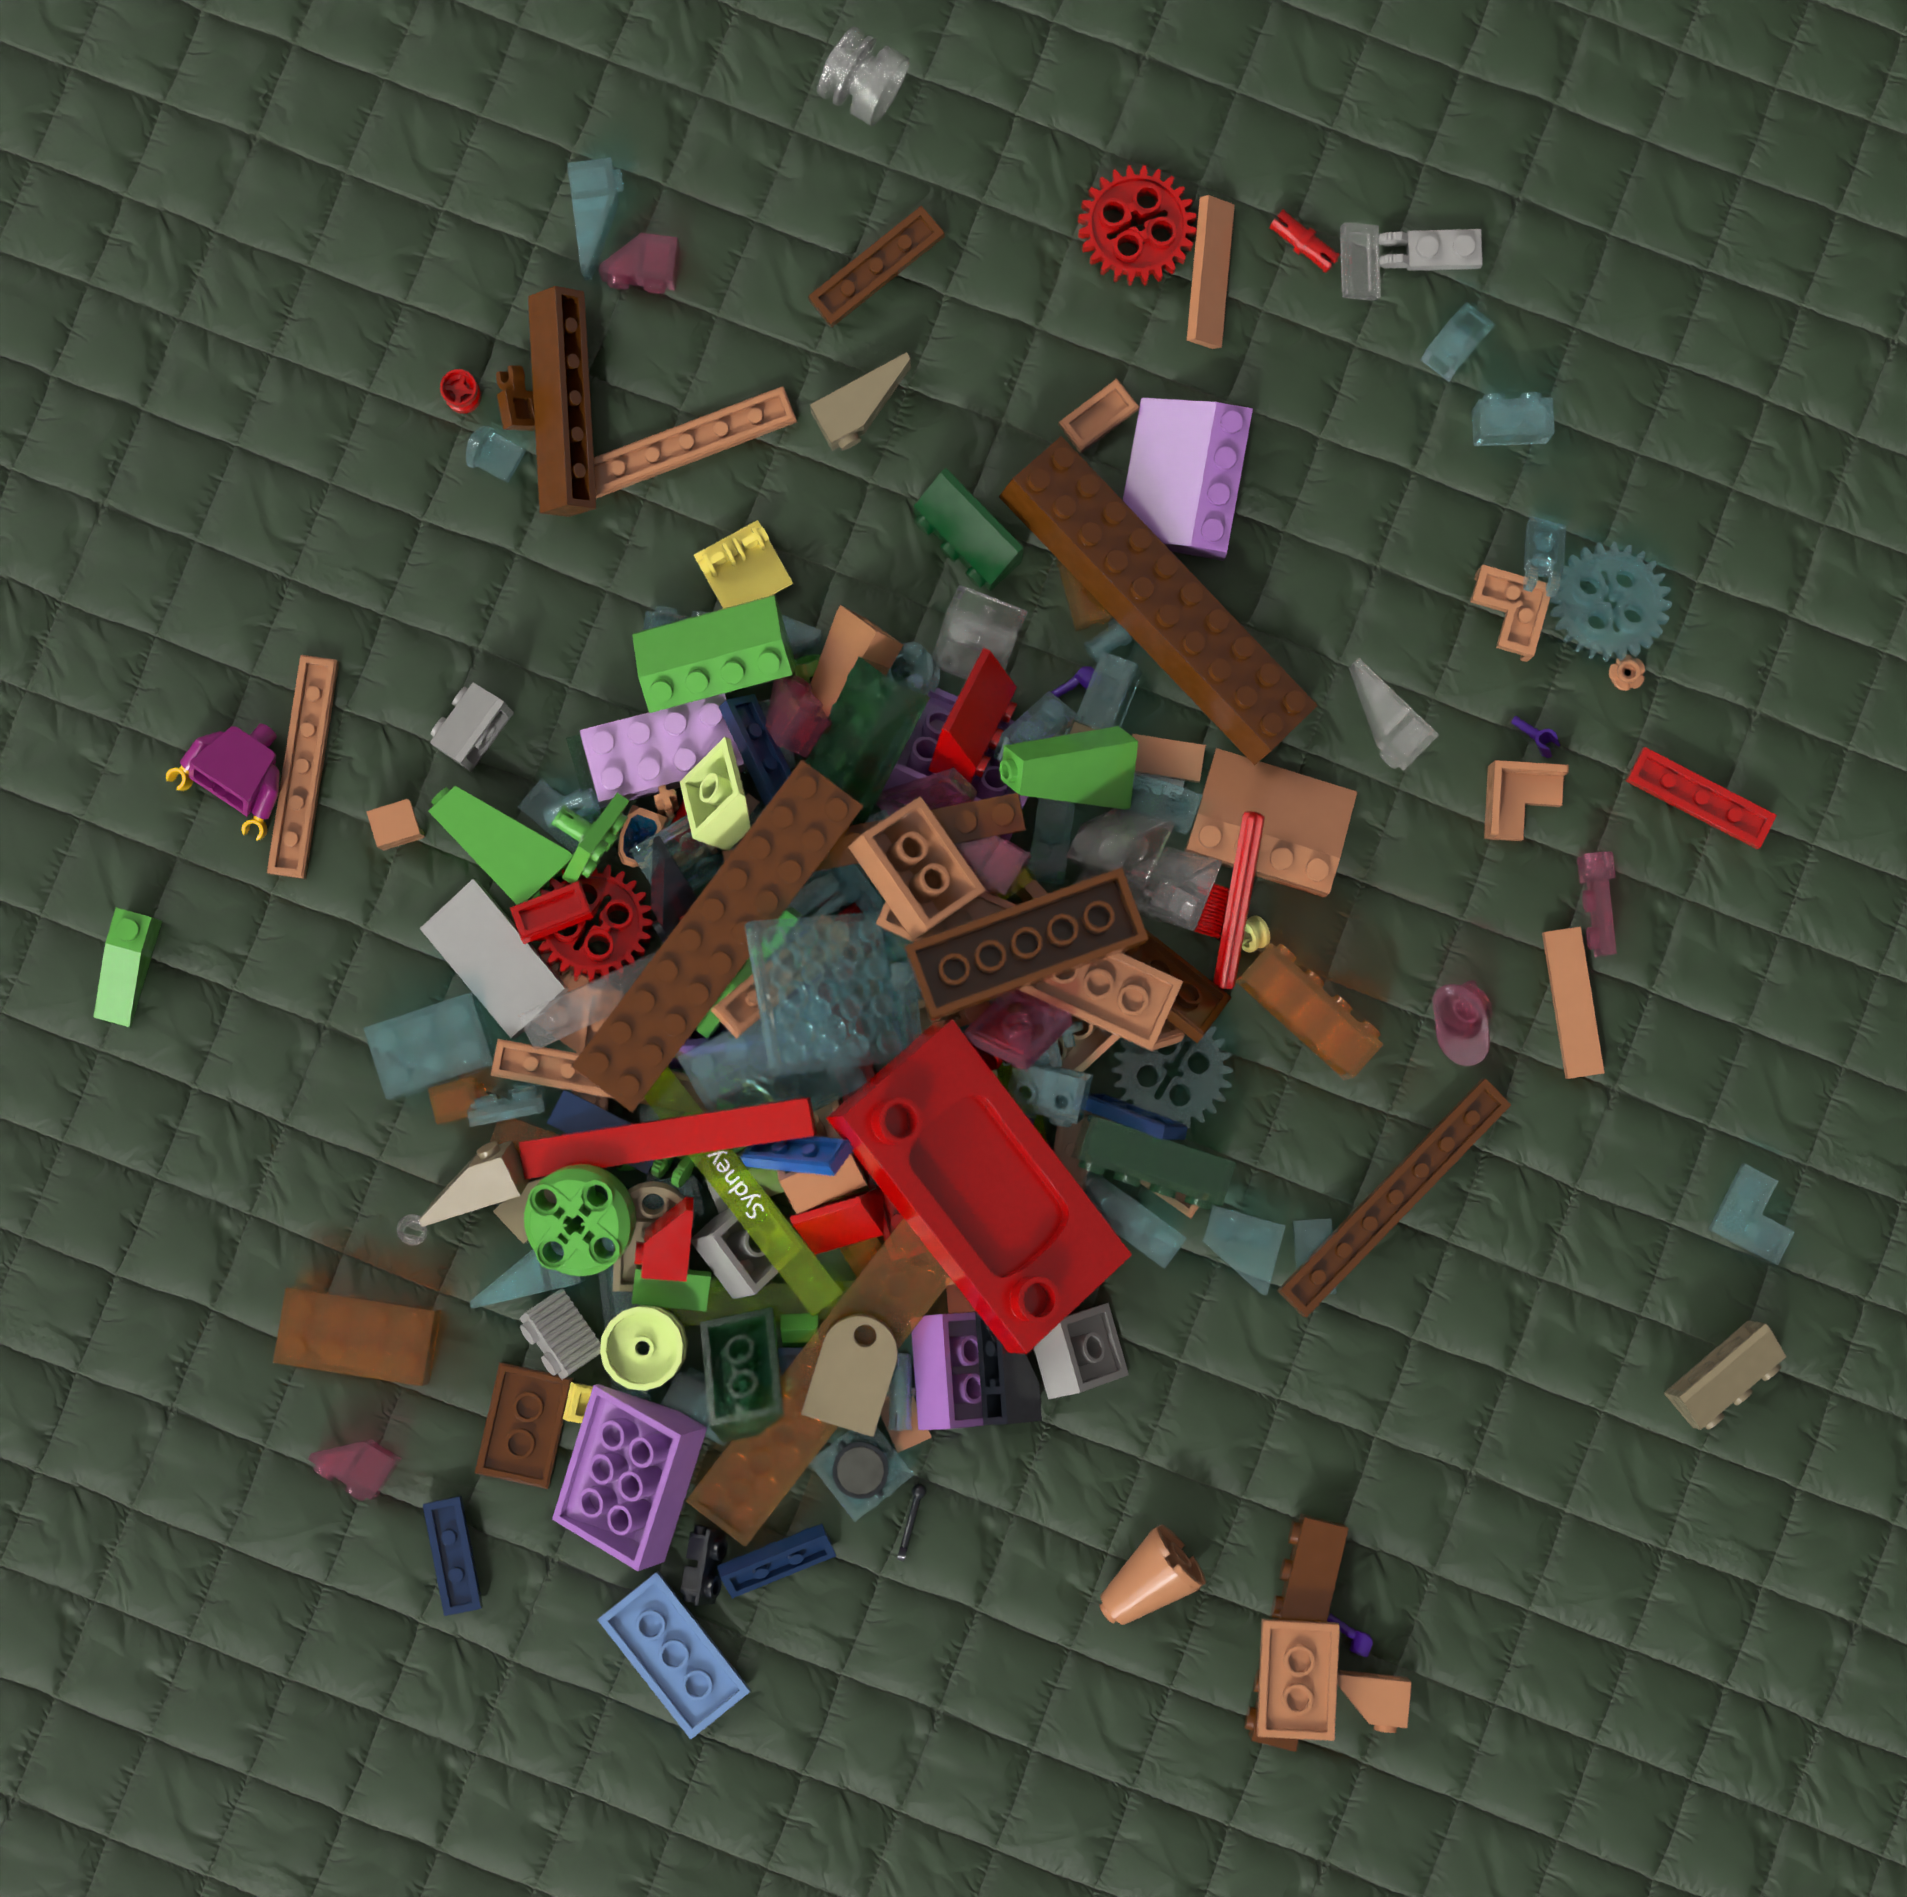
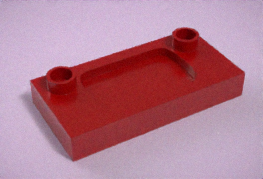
M953 1019L934 1022L826 1117L840 1137L849 1140L854 1149L852 1151L1008 1353L1027 1354L1132 1255Z

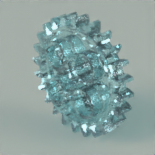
M1601 542L1597 543L1594 554L1587 547H1584L1580 552L1581 560L1574 555L1570 556L1568 560L1570 568L1562 566L1558 572L1563 579H1555L1552 583L1554 585L1553 588L1559 592L1551 594L1550 602L1559 604V606L1552 609L1550 616L1562 618L1557 623L1555 629H1567L1569 631L1563 641L1566 643L1576 639L1578 641L1575 649L1577 653L1585 646L1590 648V659L1598 651H1601L1604 662H1608L1613 652L1616 653L1620 661H1623L1626 657L1627 649L1634 657L1638 656L1641 651L1640 644L1647 649L1650 648L1653 644L1651 636L1659 638L1663 632L1659 625H1665L1670 618L1662 611L1669 610L1672 602L1662 598L1668 595L1671 588L1659 586L1666 576L1665 573L1653 574L1652 571L1657 564L1656 561L1650 562L1647 565L1643 563L1646 552L1642 551L1636 557L1631 556L1632 545H1628L1623 553L1618 552L1616 542L1612 543L1608 551H1605ZM1602 571H1605L1607 573V585L1603 575L1601 574ZM1619 574L1628 576L1632 580L1633 586H1621L1617 582L1616 576ZM1589 581L1593 583L1597 593H1585L1580 587V582ZM1607 594L1609 596L1610 601H1617V604L1613 610L1610 602L1603 601ZM1632 609L1636 611L1641 621L1638 623L1628 621L1624 615V610ZM1597 616L1601 618L1605 628H1592L1588 623V617ZM1613 618L1618 629H1620L1618 633L1613 630Z
M1214 1026L1208 1029L1198 1043L1185 1034L1181 1042L1175 1043V1050L1172 1054L1163 1055L1157 1049L1150 1051L1121 1038L1119 1043L1126 1051L1125 1053H1114L1113 1057L1122 1061V1066L1112 1068L1111 1072L1122 1075V1080H1119L1113 1086L1114 1088H1125L1126 1093L1120 1097V1100L1127 1101L1131 1099L1133 1105L1176 1121L1181 1120L1182 1123L1188 1126V1129L1191 1125L1190 1117H1194L1201 1124L1205 1122L1202 1113L1204 1109L1211 1114L1217 1112L1212 1104L1213 1100L1225 1102L1226 1098L1219 1092V1089L1230 1088L1232 1085L1223 1079V1075L1233 1072V1068L1223 1066L1222 1062L1228 1059L1231 1053H1220L1218 1049L1225 1043V1039L1214 1041L1211 1038L1216 1030ZM1189 1041L1190 1047L1177 1068L1182 1073L1181 1077L1174 1076L1170 1079L1159 1100L1155 1099L1154 1094L1167 1074L1163 1064L1170 1065L1177 1057L1183 1043ZM1199 1053L1206 1058L1207 1069L1204 1073L1196 1074L1189 1069L1188 1059L1191 1054ZM1150 1067L1155 1071L1157 1080L1154 1086L1146 1088L1138 1083L1137 1072L1140 1068ZM1180 1085L1187 1089L1189 1100L1184 1106H1176L1171 1102L1169 1092L1173 1086Z

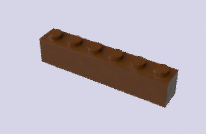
M553 286L528 296L539 510L541 514L570 517L596 509L584 291Z
M1300 1514L1299 1522H1292L1288 1543L1293 1544L1290 1559L1284 1558L1282 1562L1279 1580L1285 1582L1281 1596L1275 1595L1270 1615L1272 1618H1276V1620L1327 1622L1349 1529L1346 1525ZM1259 1669L1256 1672L1253 1684V1692L1257 1693L1259 1691ZM1257 1695L1255 1707H1248L1244 1723V1729L1249 1730L1248 1735L1251 1741L1296 1752L1299 1739L1257 1736Z

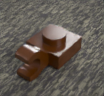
M520 365L507 366L508 372H496L497 384L500 389L504 390L497 394L503 430L533 431L535 430L533 391H526L523 367Z

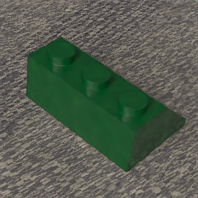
M947 468L940 472L914 505V514L917 516L914 522L928 536L932 533L936 535L942 542L939 547L943 553L953 562L959 559L968 568L965 572L966 576L979 589L984 585L991 592L1022 562L1024 547Z

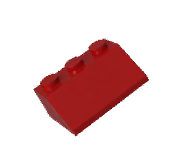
M983 648L942 727L928 771L968 789L975 776L983 777L991 759L986 756L989 748L996 751L1004 733L1000 726L1002 722L1010 723L1018 705L1012 701L1017 687L991 650Z

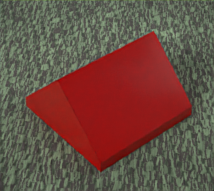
M880 1187L823 1203L815 1209H808L790 1216L791 1223L815 1255L884 1235L883 1191Z

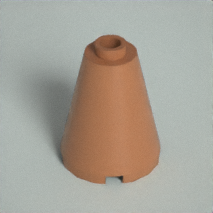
M1159 1525L1152 1529L1100 1595L1102 1600L1100 1609L1111 1623L1117 1621L1121 1625H1125L1200 1590L1206 1584L1204 1573L1194 1556L1191 1558L1187 1557L1182 1550L1185 1546L1184 1543L1164 1525Z

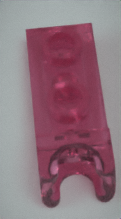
M1610 851L1583 854V857L1577 858L1580 884L1587 883V890H1584L1582 895L1585 913L1590 912L1591 927H1587L1586 931L1587 945L1589 949H1594V957L1611 956L1617 954L1609 880L1615 878L1613 853Z

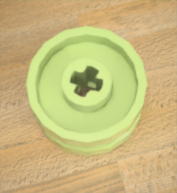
M639 1305L622 1311L609 1322L601 1338L600 1354L604 1368L614 1381L628 1389L645 1391L663 1385L679 1372L687 1356L688 1339L684 1326L674 1313L663 1307ZM646 1341L650 1346V1351L643 1355L640 1354L637 1349L641 1345L638 1342Z

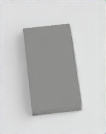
M472 879L419 928L511 1039H516L569 990L530 942L523 944L516 925L476 879Z

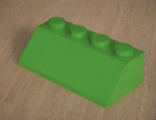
M776 595L632 634L638 678L649 713L793 675L796 668V662Z

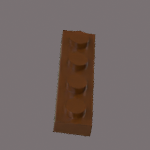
M921 205L808 296V300L832 328L945 237V233Z

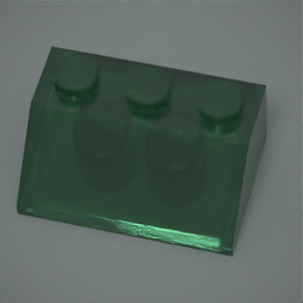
M773 1307L700 1322L709 1427L723 1443L759 1436L785 1414L775 1311Z

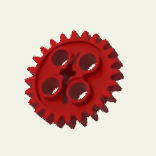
M1131 165L1127 166L1126 176L1123 177L1114 169L1112 172V182L1101 177L1099 179L1101 191L1091 187L1088 195L1093 201H1082L1081 208L1087 213L1079 215L1078 223L1086 227L1079 229L1078 238L1089 239L1082 245V251H1094L1089 263L1093 265L1101 261L1103 263L1101 275L1106 274L1110 269L1115 271L1114 282H1117L1122 274L1127 275L1128 286H1132L1135 276H1140L1144 286L1147 285L1148 277L1151 274L1160 282L1163 276L1162 269H1165L1170 274H1174L1176 267L1173 260L1184 264L1186 256L1181 250H1192L1193 243L1187 238L1195 237L1197 228L1188 224L1195 222L1196 213L1186 211L1191 208L1193 201L1192 199H1180L1184 194L1185 188L1182 186L1173 190V176H1170L1164 182L1161 181V169H1157L1152 177L1147 176L1146 165L1142 166L1139 175H1134ZM1141 196H1150L1155 200L1156 205L1148 209L1143 208L1138 204L1137 200ZM1108 210H1117L1123 218L1119 222L1113 223L1107 221L1103 214ZM1161 212L1167 213L1166 217L1154 218ZM1136 220L1138 225L1144 224L1143 230L1139 231L1136 226L1131 227V221ZM1160 228L1165 229L1169 232L1171 238L1163 242L1157 241L1152 236V232ZM1118 233H1120V234H1119L1116 238H1114V239H1111V240H1110V239L1107 238V235H1109V234H1112V235H1113V234H1118ZM1126 242L1131 243L1137 248V252L1134 255L1126 256L1120 253L1118 246Z
M607 865L603 873H598L596 867L589 878L583 875L580 877L579 880L584 892L592 893L596 898V901L590 904L594 917L603 899L609 896L611 900L601 911L598 926L593 925L579 950L576 951L573 947L585 933L586 921L574 925L577 931L573 935L563 936L555 932L534 940L545 941L538 947V952L540 955L551 953L547 960L549 966L555 965L558 962L561 963L559 975L563 976L571 969L574 971L573 977L576 982L582 973L587 974L589 984H593L595 974H601L602 979L608 982L609 971L613 970L619 977H622V964L634 968L636 962L632 955L640 957L645 955V949L639 943L647 944L651 941V936L644 932V930L652 929L653 921L643 918L651 914V906H640L646 899V893L634 894L637 881L633 880L625 885L623 883L624 871H621L614 878L611 876V866ZM553 878L549 881L552 891L570 883L562 879L563 882L561 883ZM541 889L540 896L550 891ZM619 910L627 915L628 920L622 924H615L609 920L608 915L613 911ZM595 941H602L607 944L609 950L605 954L596 955L588 947Z

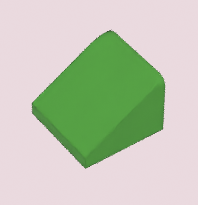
M818 1313L781 1315L780 1329L783 1347H821Z

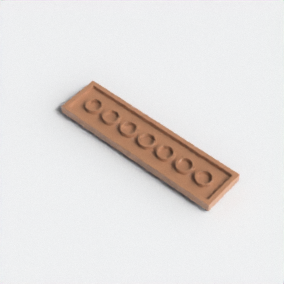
M984 891L913 941L885 902L875 925L914 943L1016 905ZM1118 953L1024 987L1018 991L1152 1051L1183 981L1125 954Z

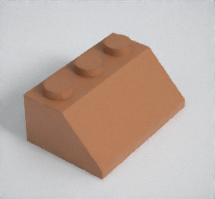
M921 796L863 833L848 846L913 941L986 891Z

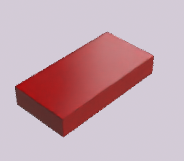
M580 880L510 907L523 944L594 917Z

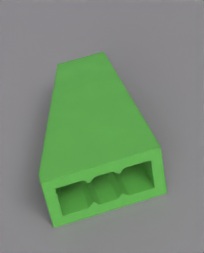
M1119 726L1004 745L1003 759L999 768L1000 780L1022 796L1129 809L1131 807L1138 740Z
M454 786L451 790L447 787L444 788L431 801L434 806L428 812L516 905L540 896V890H547L550 887L549 881L552 878L558 880L562 876V870L567 869L573 857V854L457 786Z

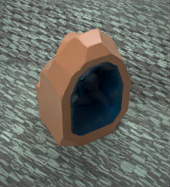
M632 805L627 815L628 819L620 833L618 855L622 864L636 867L647 864L652 858L653 838L658 835L663 838L669 820L660 814Z

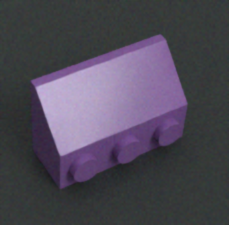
M975 1312L911 1317L918 1430L984 1426Z

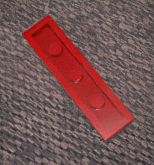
M1646 747L1641 749L1625 780L1755 849L1761 848L1777 816Z

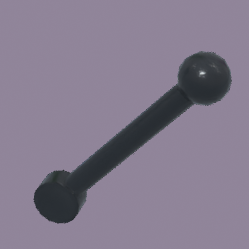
M916 1484L912 1488L914 1498L897 1556L899 1561L904 1562L919 1504L921 1498L926 1495V1487L922 1484Z

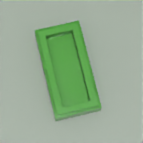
M636 1264L631 1304L707 1312L711 1272L688 1270L687 1282L641 1278V1265Z

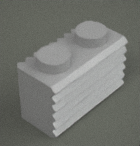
M563 1288L525 1312L519 1318L523 1323L520 1329L526 1340L532 1345L537 1343L544 1354L541 1359L545 1368L553 1376L558 1374L561 1380L600 1354L601 1344L599 1339L591 1331V1328L587 1325V1322L583 1319Z

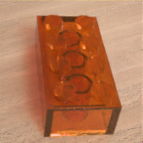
M1270 943L1236 979V983L1343 1080L1354 1078L1384 1045L1377 1039L1381 1033L1368 1021H1357L1350 1014L1353 1008L1337 994L1331 997L1322 989L1325 983L1313 971L1307 969L1306 972H1303L1293 962L1297 958L1289 949L1282 944L1275 947Z
M295 1286L287 1287L285 1289L273 1363L424 1386L430 1382L441 1309Z

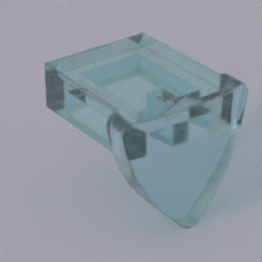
M483 426L474 431L469 437L466 449V463L473 469L477 466L509 483L526 451L517 444L496 434L495 430L491 427Z

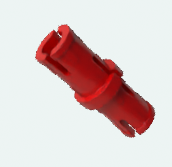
M1283 209L1277 216L1288 227L1274 219L1269 229L1275 231L1293 245L1295 253L1298 255L1303 253L1320 267L1324 273H1327L1332 268V264L1322 255L1335 264L1341 254L1335 252L1316 237L1317 232L1311 227L1306 229Z

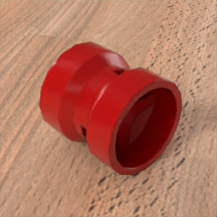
M454 369L443 376L440 382V392L447 405L453 411L469 413L479 406L481 390L475 378L468 371Z

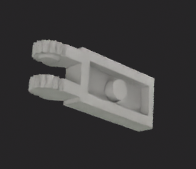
M1481 229L1408 231L1407 233L1386 232L1378 235L1379 245L1406 246L1407 255L1387 254L1379 258V265L1382 268H1407V271L1478 269L1482 266Z

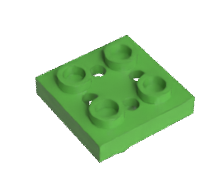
M616 793L597 821L590 823L566 805L561 808V811L558 812L551 825L556 826L579 842L562 879L571 884L577 882L582 875L586 878L591 876L599 864L601 856L611 848L619 836V831L628 819L623 814L629 803L628 799Z

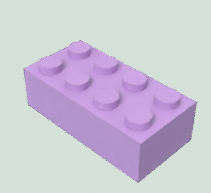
M725 693L580 730L599 807H607L616 793L630 801L659 793L658 787L661 785H665L667 790L681 788L679 782L724 737L731 739L738 770L742 772L744 768L742 756L719 709V706L726 701Z

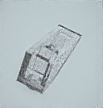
M1358 658L1349 670L1376 745L1382 750L1379 755L1393 769L1399 767L1404 771L1439 734Z

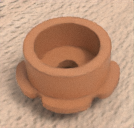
M1621 655L1616 659L1615 663L1611 664L1609 677L1619 690L1637 689L1644 682L1645 677L1643 673L1645 672V666L1638 658L1634 659L1631 655ZM1626 669L1631 671L1630 676L1624 674Z

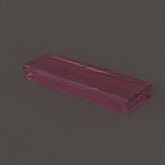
M951 768L880 791L874 803L884 813L891 816L920 796L928 808L933 810L973 802L978 791L955 768Z

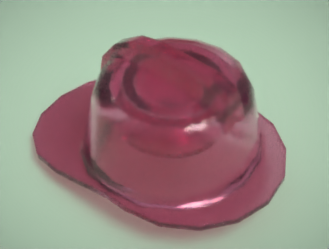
M1469 980L1461 985L1448 984L1440 987L1433 996L1436 1036L1439 1046L1444 1054L1454 1063L1463 1066L1476 1065L1483 1061L1489 1052L1490 1036L1488 1023L1492 1016L1490 998L1483 990L1477 987L1476 982L1473 980Z

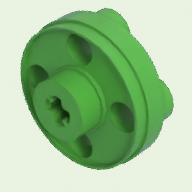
M586 1164L562 1167L546 1176L531 1190L524 1212L526 1235L536 1253L538 1262L547 1269L557 1270L573 1276L597 1274L613 1265L628 1249L636 1226L634 1203L623 1183L610 1172L600 1167ZM595 1185H601L607 1190L608 1200L603 1194L595 1191ZM544 1189H549L555 1194L556 1204L549 1202L545 1198ZM602 1237L612 1240L615 1245V1252H611L603 1246ZM551 1241L557 1242L563 1247L564 1256L558 1255L553 1251Z

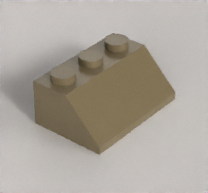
M1747 1321L1669 1387L1664 1394L1693 1428L1701 1430L1705 1427L1709 1430L1724 1418L1725 1415L1722 1411L1732 1403L1739 1405L1753 1393L1751 1387L1761 1378L1763 1381H1766L1773 1377L1781 1369L1779 1363L1786 1358V1355L1766 1323Z

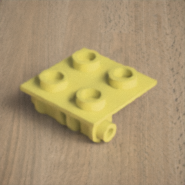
M758 520L694 554L723 609L772 596L793 585L791 578L769 541L765 529Z

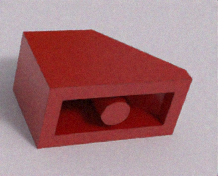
M685 1197L645 1228L644 1242H636L634 1264L641 1265V1278L687 1282L694 1197Z

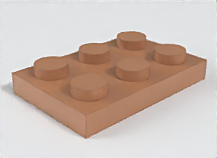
M1262 1619L1257 1712L1258 1737L1334 1741L1339 1648L1338 1623Z

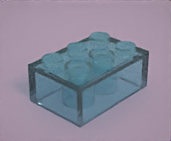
M471 992L363 1028L385 1098L388 1100H396L490 1069L493 1065L495 1050L479 1000Z

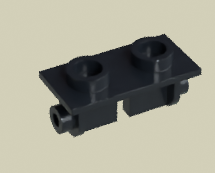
M695 1525L694 1532H690L686 1558L697 1560L698 1566L685 1565L680 1590L684 1594L683 1601L693 1602L697 1606L715 1604L722 1586L717 1566L722 1564L728 1549L726 1540L727 1529L725 1528L709 1529L710 1527Z

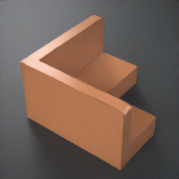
M1482 564L1475 574L1474 580H1476L1470 602L1506 612L1496 648L1521 655V661L1528 662L1535 655L1554 585Z
M1495 760L1488 765L1484 839L1522 841L1524 838L1525 805L1561 807L1564 776L1569 773V765Z

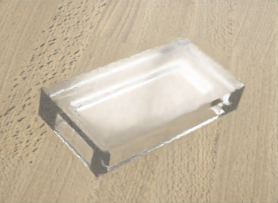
M1346 222L1340 226L1342 298L1375 301L1381 297L1379 226Z

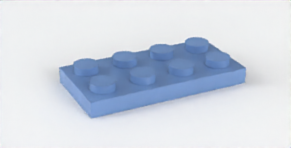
M659 1571L598 1618L602 1627L690 1739L694 1738L751 1691L746 1682Z

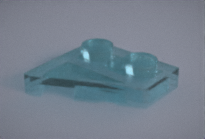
M1212 1206L1203 1242L1260 1294L1267 1295L1286 1226Z

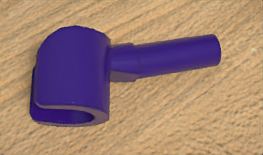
M1084 666L1078 670L1073 678L1049 692L1054 701L1079 684L1089 691L1100 681L1101 676L1092 667Z
M1518 716L1512 719L1511 724L1535 740L1538 750L1543 757H1552L1550 749L1545 745L1546 743L1553 742L1557 746H1561L1553 730L1543 729L1540 731Z
M1330 1614L1327 1622L1338 1623L1339 1631L1352 1638L1349 1650L1367 1657L1373 1644L1371 1636L1349 1627L1333 1614Z

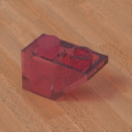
M640 233L600 264L599 273L602 281L607 282L608 286L616 289H628L629 285L643 286V289L647 292L658 294L665 293L666 289L675 290L680 255L678 237Z
M796 675L792 678L783 677L775 679L766 728L776 745L807 758L830 723V720L822 709V702L811 692L812 686L806 680Z
M993 836L955 846L980 880L986 892L997 897L999 892L1004 895L1010 894L1033 856L1002 836Z
M367 1439L318 1450L311 1453L308 1460L315 1464L313 1470L330 1481L334 1477L347 1485L345 1488L346 1492L364 1501L365 1498L373 1500L378 1497L400 1463L401 1458L374 1440Z

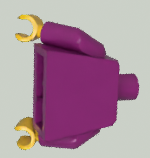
M261 723L250 735L238 727L232 726L225 732L218 731L195 739L180 760L181 767L172 768L167 771L166 780L173 782L177 775L181 774L182 782L177 786L176 790H188L194 781L246 817L252 813L254 815L253 819L244 822L241 831L243 835H247L250 825L254 823L260 830L256 841L261 840L266 836L268 830L264 819H269L279 791L280 772L275 766L276 754L269 749L277 735L270 727Z

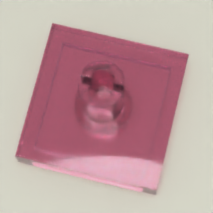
M1016 990L998 997L964 1033L973 1046L1011 1063L1014 1068L1027 1071L1072 1025L1070 1013Z

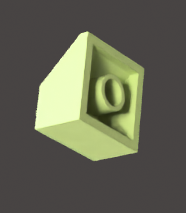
M724 737L679 783L693 839L727 851L745 836L751 826L731 739Z

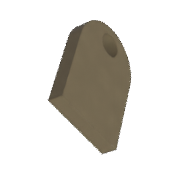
M649 1181L637 1184L628 1190L635 1207L636 1226L628 1249L613 1264V1291L633 1292L636 1264H634L636 1242H644L645 1228L685 1198L681 1192L669 1184ZM649 1194H657L663 1198L664 1204L658 1209H649L645 1207L642 1201Z
M853 1314L838 1320L829 1329L819 1354L801 1415L871 1437L874 1436L898 1357L896 1338L891 1329L882 1320L867 1314ZM861 1325L873 1327L876 1331L875 1341L868 1345L859 1343L854 1335L857 1327Z

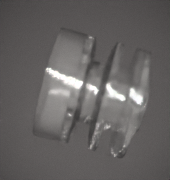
M852 26L831 51L819 80L817 94L824 99H829L833 96V104L838 107L842 106L853 96L850 114L868 125L874 126L888 110L900 89L909 67L910 58L890 46H885L874 57L877 39L873 36H867L864 39V31L856 26Z

